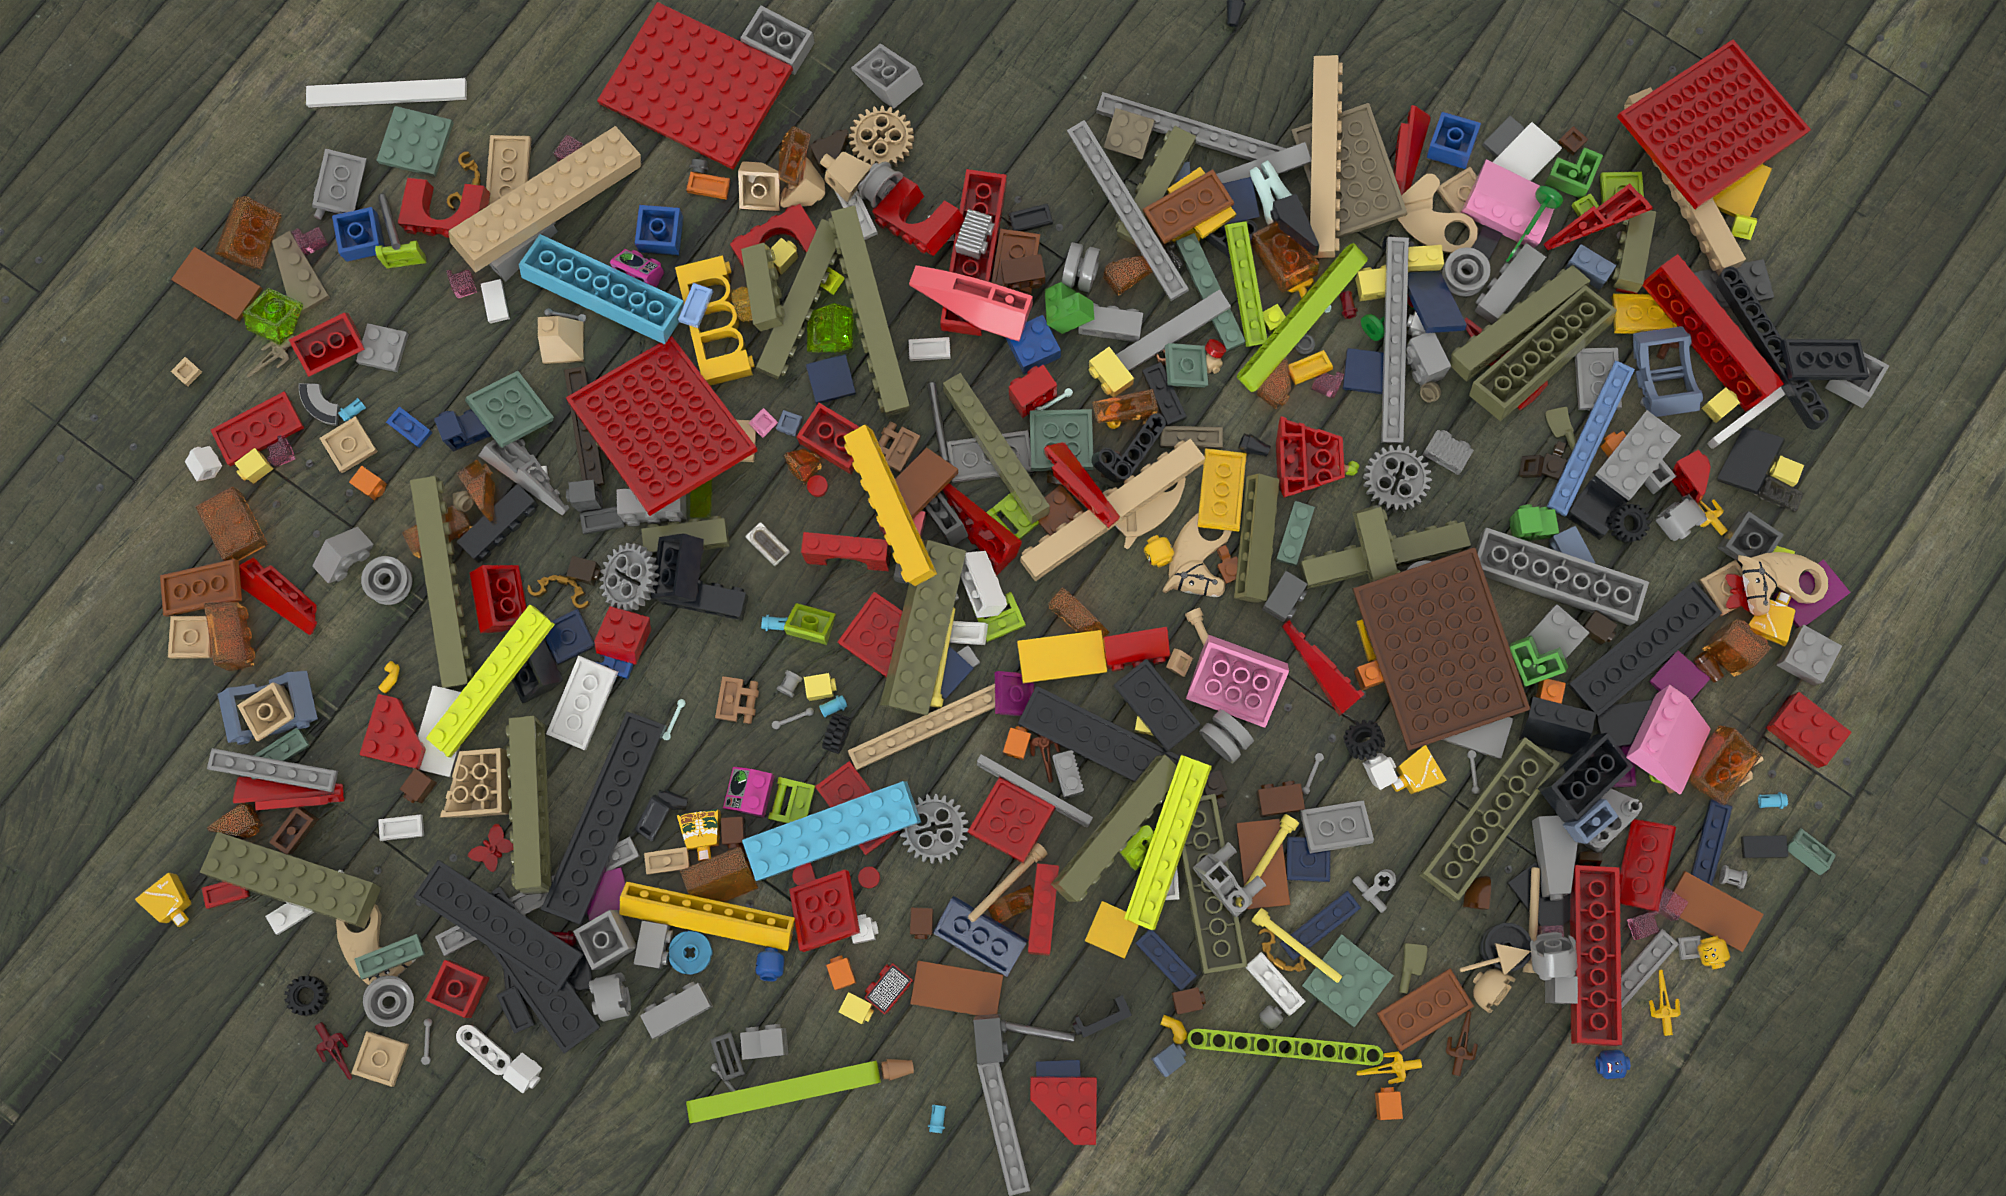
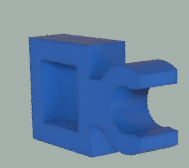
M604 656V662L598 663L618 671L617 676L629 679L633 667L632 663Z

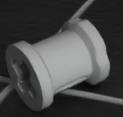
M786 670V676L782 684L776 689L793 698L796 686L803 679L797 674Z
M1724 865L1720 871L1719 883L1735 885L1738 889L1744 888L1747 881V871L1733 870L1729 866Z

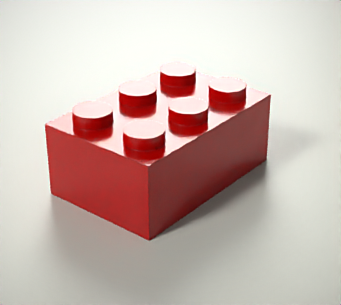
M818 403L797 435L799 444L849 474H852L854 471L852 464L854 459L845 449L846 441L843 436L858 429L859 426Z
M1800 692L1790 695L1766 726L1767 730L1816 768L1826 766L1852 733Z

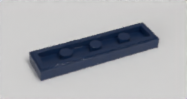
M1715 800L1709 801L1691 870V875L1711 886L1713 885L1733 807Z
M1346 891L1294 931L1291 936L1309 949L1361 909V907L1349 891ZM1284 941L1279 943L1292 961L1301 955Z

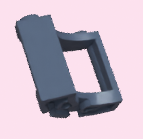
M1683 326L1633 333L1634 359H1637V366L1639 368V371H1635L1638 388H1642L1643 395H1645L1642 400L1646 411L1648 410L1656 417L1700 411V402L1703 401L1702 391L1699 390L1691 367L1689 352L1691 336L1685 331ZM1679 342L1681 366L1650 370L1648 346ZM1683 377L1687 389L1686 393L1658 396L1653 382Z
M307 671L287 672L269 680L268 685L276 683L285 686L286 689L289 688L295 717L268 736L295 728H307L311 722L317 720ZM256 684L231 687L218 694L228 743L237 742V745H242L255 739L251 730L241 731L235 701L248 699L268 685L257 687Z

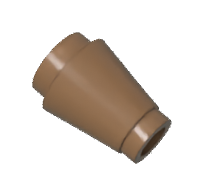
M886 1059V1061L881 1062L883 1080L888 1079L891 1081L914 1073L912 1060Z

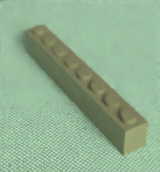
M821 219L783 305L785 317L782 318L784 325L773 328L756 366L757 371L777 380L780 375L784 376L789 365L785 363L788 356L792 358L797 348V346H794L796 338L801 339L805 330L802 327L804 320L809 321L813 312L810 306L813 301H818L821 294L818 288L821 283L825 284L829 276V272L826 271L828 265L833 266L838 255L834 253L836 250L834 238H837V234L832 235L829 221Z
M1574 265L1568 269H1562L1556 278L1552 281H1546L1537 292H1531L1525 301L1515 304L1509 313H1503L1494 324L1487 325L1478 336H1472L1462 348L1457 347L1451 354V367L1467 382L1518 344L1583 286L1586 285L1588 287L1590 280Z
M959 373L943 383L945 395L1030 523L1033 524L1048 515L1049 504L962 374Z
M1457 520L1445 523L1444 527L1437 528V525L1424 529L1425 531L1419 533L1416 530L1409 531L1403 537L1397 538L1396 535H1393V542H1390L1391 548L1395 550L1398 562L1395 563L1396 567L1465 551L1471 546L1465 523H1457ZM1356 545L1345 547L1344 551L1337 553L1336 550L1327 551L1321 557H1316L1315 555L1303 558L1304 561H1301L1299 565L1303 581L1307 583L1305 589L1368 574L1361 547L1356 548Z
M1165 754L1154 758L1051 883L1068 902H1079L1087 895L1086 890L1089 886L1094 885L1100 879V873L1114 862L1113 857L1116 853L1121 852L1128 843L1126 841L1140 830L1141 827L1139 825L1143 820L1150 818L1154 813L1153 808L1167 797L1166 792L1170 788L1177 765Z

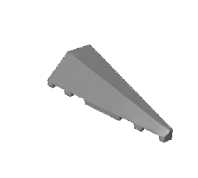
M495 439L484 446L479 457L560 515L566 513L569 506L563 504L559 498V491L552 488L549 483L550 478L542 469L535 456L528 453L524 447L525 442L523 439H518L502 448ZM530 467H536L534 470H530V474L527 472Z

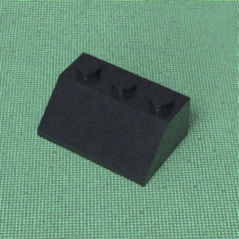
M684 533L659 537L655 565L659 566L655 573L659 574V576L654 579V581L658 582V585H653L652 588L655 590V593H651V599L676 602L696 600L698 579L701 572V558L704 551V539Z
M544 639L512 679L522 704L553 690L563 681Z
M1537 697L1527 700L1531 710L1525 711L1519 741L1525 737L1536 746L1573 755L1590 739L1596 712Z

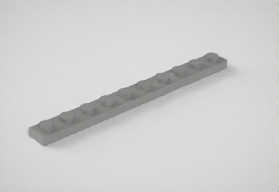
M1102 92L1096 109L1097 114L1113 118L1115 108L1154 119L1156 122L1153 131L1165 135L1168 130L1172 131L1174 126H1177L1195 135V144L1250 161L1286 149Z
M1085 120L1068 129V135L1170 301L1188 292L1187 285Z
M1388 237L1386 244L1381 443L1402 444L1404 438L1409 238Z
M631 837L617 843L606 871L619 868L640 857ZM521 892L510 899L520 913L527 915L542 907L548 893L525 895ZM457 925L435 936L444 956L478 940Z

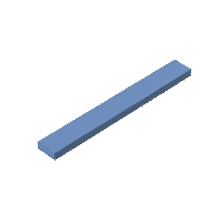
M1614 361L1546 506L1549 510L1555 509L1556 513L1564 517L1567 516L1635 369L1619 361Z

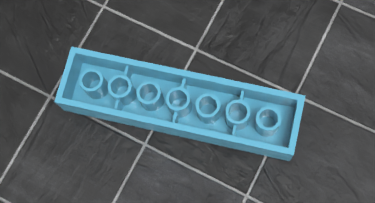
M539 234L519 263L523 279L660 343L665 344L679 323L678 318L684 306L683 300Z
M902 781L746 838L742 842L755 880L761 881L921 823L908 783Z

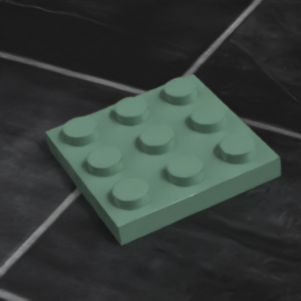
M395 106L377 157V162L436 177L454 124L453 121Z
M519 371L470 394L465 399L466 403L501 448L552 422L554 418Z
M1092 409L1030 411L1031 471L1052 470L1054 465L1046 458L1044 448L1061 442L1068 446L1085 470H1093L1094 466L1091 462L1093 456Z
M1341 934L1321 959L1342 975L1341 980L1336 983L1319 968L1315 967L1301 986L1349 1025L1355 1027L1394 975Z

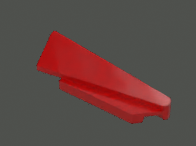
M1411 105L1408 113L1407 124L1401 123L1397 135L1393 173L1401 196L1412 186L1431 120L1427 113Z
M1065 443L1048 445L1044 448L1046 458L1054 465L1052 467L1054 477L1107 528H1110L1120 519L1119 514Z
M254 557L239 565L242 589L308 635L314 632L317 621H315L317 607L312 600L271 565L264 569Z
M240 776L237 778L233 803L255 801L256 810L324 805L331 802H343L344 790L343 785L337 783L335 784L334 792Z

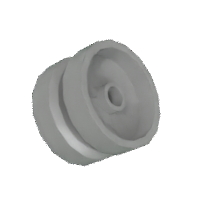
M1072 242L1064 267L1062 283L1072 288L1075 286L1077 277H1079V290L1089 293L1096 278L1100 249L1089 247L1085 257L1082 258L1083 245Z
M1220 709L1212 718L1215 725L1206 723L1199 733L1220 756L1233 764L1241 755L1239 748L1246 750L1254 740L1235 718Z

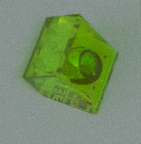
M267 288L243 311L246 330L281 345L294 332L303 303Z
M832 303L813 310L807 325V352H841L852 348L853 309Z

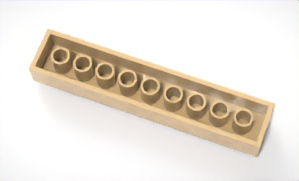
M614 126L449 230L450 243L476 273L640 168L641 154L620 130Z

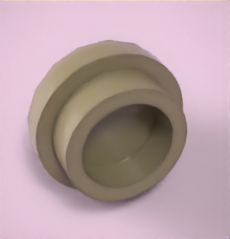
M1427 382L1421 386L1420 396L1426 402H1434L1441 396V389L1437 383Z
M458 491L452 495L453 506L458 511L466 512L474 504L472 495L467 491Z

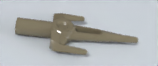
M292 334L281 344L272 339L261 348L262 351L272 346V351L247 376L251 377L278 357L282 358V360L276 367H281L289 360L286 350L291 347L289 339L295 336Z

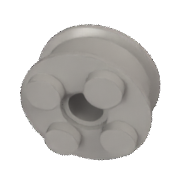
M889 162L875 163L870 168L866 178L858 185L859 196L862 199H868L871 202V206L875 209L903 178V174L892 170Z
M1460 248L1448 257L1442 269V276L1450 292L1463 297L1472 296L1478 293L1490 276V264L1482 252L1474 248ZM1461 269H1467L1471 274L1465 275Z
M382 556L373 559L366 565L362 572L361 584L364 592L376 602L384 605H393L404 600L412 588V575L409 569L399 560L389 556ZM390 576V582L387 585H383L384 578Z
M382 976L375 979L368 985L363 995V1006L368 1018L375 1024L384 1027L395 1026L405 1021L412 1012L414 997L410 987L404 980L396 976ZM385 997H394V1003L391 1006H384L382 1001Z

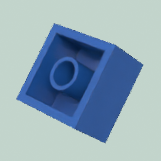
M1442 112L1429 147L1427 158L1466 169L1481 123Z
M639 205L635 245L639 252L679 255L684 218L680 208Z
M372 207L332 216L338 252L346 262L376 255L375 246L383 245L385 247L380 218Z
M1043 315L1026 322L1019 342L1006 338L1023 374H1026L1035 366L1039 368L1061 358V350Z

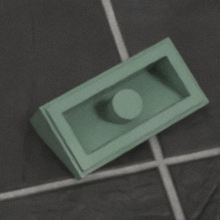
M1801 828L1787 844L1788 852L1818 875H1822L1830 868L1836 856Z

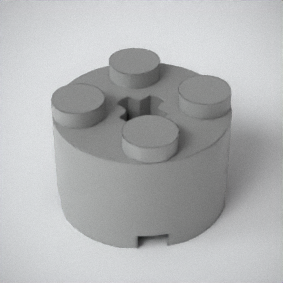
M1690 494L1683 496L1681 503L1674 502L1658 515L1659 518H1655V521L1670 540L1676 541L1679 538H1685L1691 533L1690 528L1695 525L1699 526L1707 520L1706 514Z
M1550 932L1538 935L1537 940L1534 942L1533 939L1531 940L1532 969L1539 975L1540 979L1551 980L1557 977L1571 978L1575 976L1578 965L1576 942L1572 936L1568 935V938L1562 937V933Z
M621 972L595 978L589 982L590 991L594 994L595 1001L592 1002V1009L594 1015L598 1014L599 1019L602 1021L630 1015L628 1012L631 1010L630 994L628 987L622 984V981L626 980Z

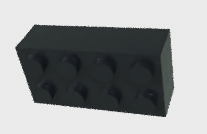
M1609 733L1596 734L1539 786L1538 790L1563 822L1578 821L1634 766L1626 758V755Z

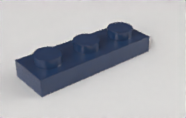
M1149 929L1135 943L1180 991L1197 976L1153 930Z

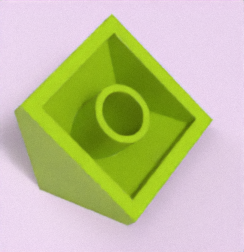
M796 603L784 625V630L787 635L827 645L836 614Z

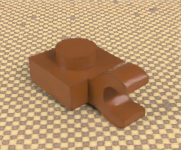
M1223 545L1217 549V553L1222 561L1217 567L1223 580L1228 584L1236 580L1238 558L1237 556L1230 558L1226 545Z

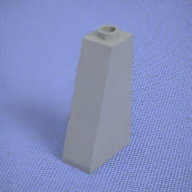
M556 222L494 260L489 266L506 282L519 269V263L539 234L551 239L558 232L554 226Z
M1541 816L1532 820L1537 863L1538 868H1540L1542 897H1550L1551 901L1563 900V896L1571 893L1578 842H1575L1564 828L1563 824L1565 822L1559 816Z

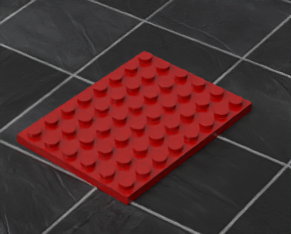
M657 2L597 101L600 105L734 170L791 75L793 67Z
M1734 40L1723 45L1635 102L1617 116L1620 122L1695 210L1811 131L1808 125Z
M672 336L669 337L665 344L659 343L566 397L571 408L649 516L757 452L755 444Z

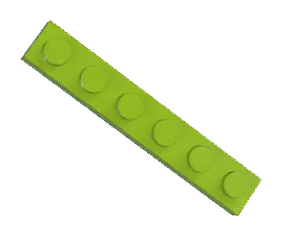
M1247 221L1225 225L1246 347L1262 345L1267 340Z

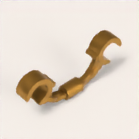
M469 152L461 153L458 158L459 164L465 171L470 169L474 171L475 178H473L471 184L480 185L481 180L477 164L474 160L464 164V159L471 155ZM458 192L450 194L447 198V205L453 211H456L452 206L453 200L459 199L461 202L462 199Z
M552 575L548 578L543 577L541 580H537L541 585L539 592H533L530 585L527 588L532 596L541 597L544 593H547L545 586L549 584V581L557 580V583L564 585L570 583V585L575 587V594L571 596L575 607L586 609L590 604L589 601L582 605L577 604V599L584 596L585 593L574 580L563 575Z
M1262 929L1258 932V934L1267 932L1271 936L1269 942L1261 943L1263 952L1266 953L1268 960L1273 962L1274 966L1281 970L1284 968L1286 971L1295 970L1300 972L1306 970L1304 965L1305 957L1303 956L1298 957L1300 961L1294 967L1286 966V962L1277 957L1274 959L1269 953L1271 950L1270 945L1276 942L1274 940V933L1269 929Z

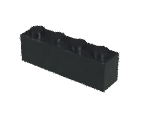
M517 484L471 527L457 543L478 563L485 561L490 557L491 551L496 546H501L511 532H515L521 527V522L535 514L536 508L539 505Z
M698 580V593L695 601H658L662 605L743 621L748 595L744 592V589L739 587L726 589L723 588L724 585L711 583V585L703 584V581Z

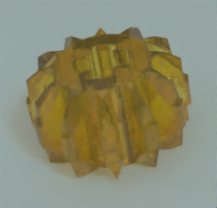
M742 286L732 291V302L738 318L742 322L751 321L752 313L747 286Z

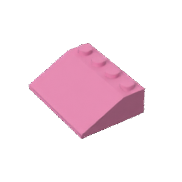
M1486 159L1460 213H1464L1474 221L1503 233L1502 235L1518 242L1541 206L1535 197V192L1540 185ZM1547 207L1544 209L1531 232L1525 235L1521 244L1525 245L1527 243L1533 248L1540 244L1554 209Z
M1208 635L1186 699L1218 711L1220 709L1224 710L1234 717L1266 728L1288 675V663Z
M1668 685L1655 695L1626 758L1678 794H1681L1711 729L1689 698L1673 686Z

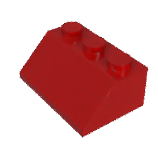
M345 312L289 339L308 377L365 350L349 313Z
M482 565L470 572L480 633H497L510 630L527 609L519 565Z
M1167 627L1103 638L1107 669H1112V671L1123 670L1124 666L1129 665L1135 668L1145 659L1153 662V664H1162L1170 657Z

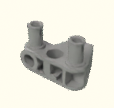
M1610 789L1601 799H1606L1619 817L1611 823V827L1607 826L1585 846L1596 853L1601 851L1638 816L1642 809V803H1638V799Z
M1227 842L1215 854L1208 853L1192 868L1234 917H1238L1252 904V897L1265 887L1266 884L1257 875L1244 888L1238 885L1233 874L1224 865L1230 857L1237 853L1235 848ZM1215 869L1225 878L1221 883L1216 878L1212 880L1209 877ZM1234 896L1242 899L1241 908L1232 905L1234 902L1232 898Z

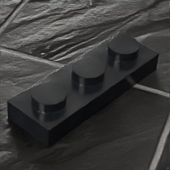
M1160 362L1142 370V374L1157 406L1165 418L1166 425L1170 426L1186 419L1187 416L1173 386L1167 384V374L1162 363Z

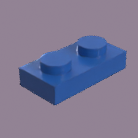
M398 407L386 421L388 425L418 448L432 434L431 430L401 407Z

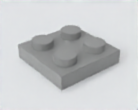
M367 323L362 340L365 350L358 353L356 362L361 365L398 372L409 334L404 331Z

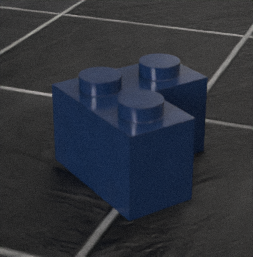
M472 409L465 411L461 416H458L454 411H445L439 414V417L434 418L442 441L453 452L492 436Z

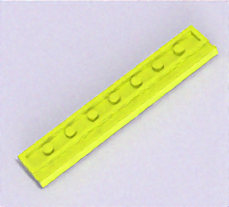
M529 605L431 730L426 739L442 751L445 756L451 758L555 624L533 605Z
M1184 755L1180 756L1124 919L1150 930H1155L1207 782L1211 765Z

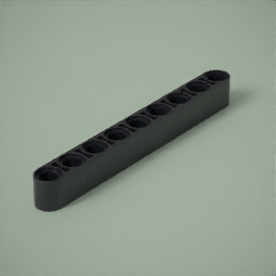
M1726 267L1716 280L1717 288L1759 354L1784 383L1781 388L1805 426L1811 430L1819 429L1829 418L1828 409L1809 380H1795L1798 385H1794L1788 379L1786 368L1779 364V362L1785 364L1780 344L1783 340L1741 273L1735 267ZM1724 277H1729L1732 282L1727 281ZM1735 294H1740L1743 299L1738 298ZM1746 311L1752 312L1754 316L1748 315ZM1757 328L1763 329L1765 333L1759 332ZM1768 345H1772L1775 350H1771ZM1801 397L1807 398L1809 403L1804 402ZM1813 414L1817 415L1820 418V421L1814 419Z

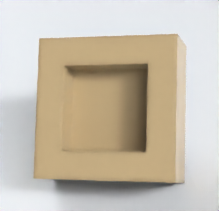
M186 357L171 371L188 387L202 373Z
M1174 648L1166 668L1178 676L1185 677L1193 658L1183 651Z

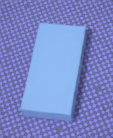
M693 283L678 318L679 322L699 328L713 290Z

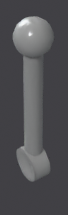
M549 308L544 311L546 316L554 315L571 318L583 323L587 320L584 314L579 316L555 312Z
M807 708L805 712L780 722L774 721L772 727L779 729L781 725L806 715L812 716L814 710Z
M1470 750L1467 753V757L1471 763L1472 793L1479 794L1480 788L1477 785L1474 760L1476 752Z
M1321 753L1315 755V764L1306 786L1302 788V793L1305 795L1310 793L1309 787L1318 765L1324 759Z
M429 1018L424 1020V1025L426 1026L424 1057L421 1059L424 1065L431 1062L429 1057V1037L432 1020Z
M713 1063L711 1066L712 1071L717 1072L723 1080L718 1063ZM729 1081L724 1082L731 1092L736 1091Z

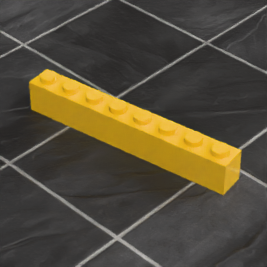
M863 425L843 436L846 441L845 449L854 459V462H852L853 467L862 477L860 483L870 495L868 501L871 507L876 509L878 513L876 519L879 525L884 527L886 531L884 537L887 543L893 547L894 552L892 555L895 561L901 565V575L904 581L916 586L937 575L873 430Z
M627 881L620 896L619 915L786 951L789 949L793 936L794 917Z

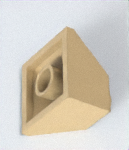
M742 162L738 170L739 209L780 211L779 171L764 163Z
M560 316L538 317V340L543 364L584 362V323L582 321Z
M271 683L237 705L256 741H260L294 719L291 697L285 686Z

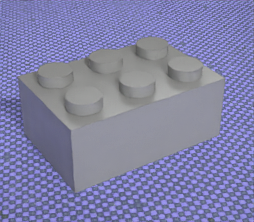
M763 6L759 7L741 36L743 43L793 67L792 74L794 75L815 43L813 32Z
M617 489V514L628 526H638L644 522H648L649 525L660 524L662 521H678L681 523V520H687L686 495L649 516L630 489Z

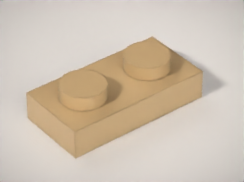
M687 847L644 853L647 875L690 869Z

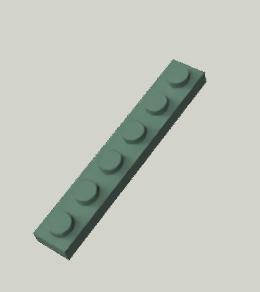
M1195 233L1177 240L1175 244L1201 299L1204 300L1219 289L1221 290ZM1230 309L1211 320L1226 351L1245 344V339Z

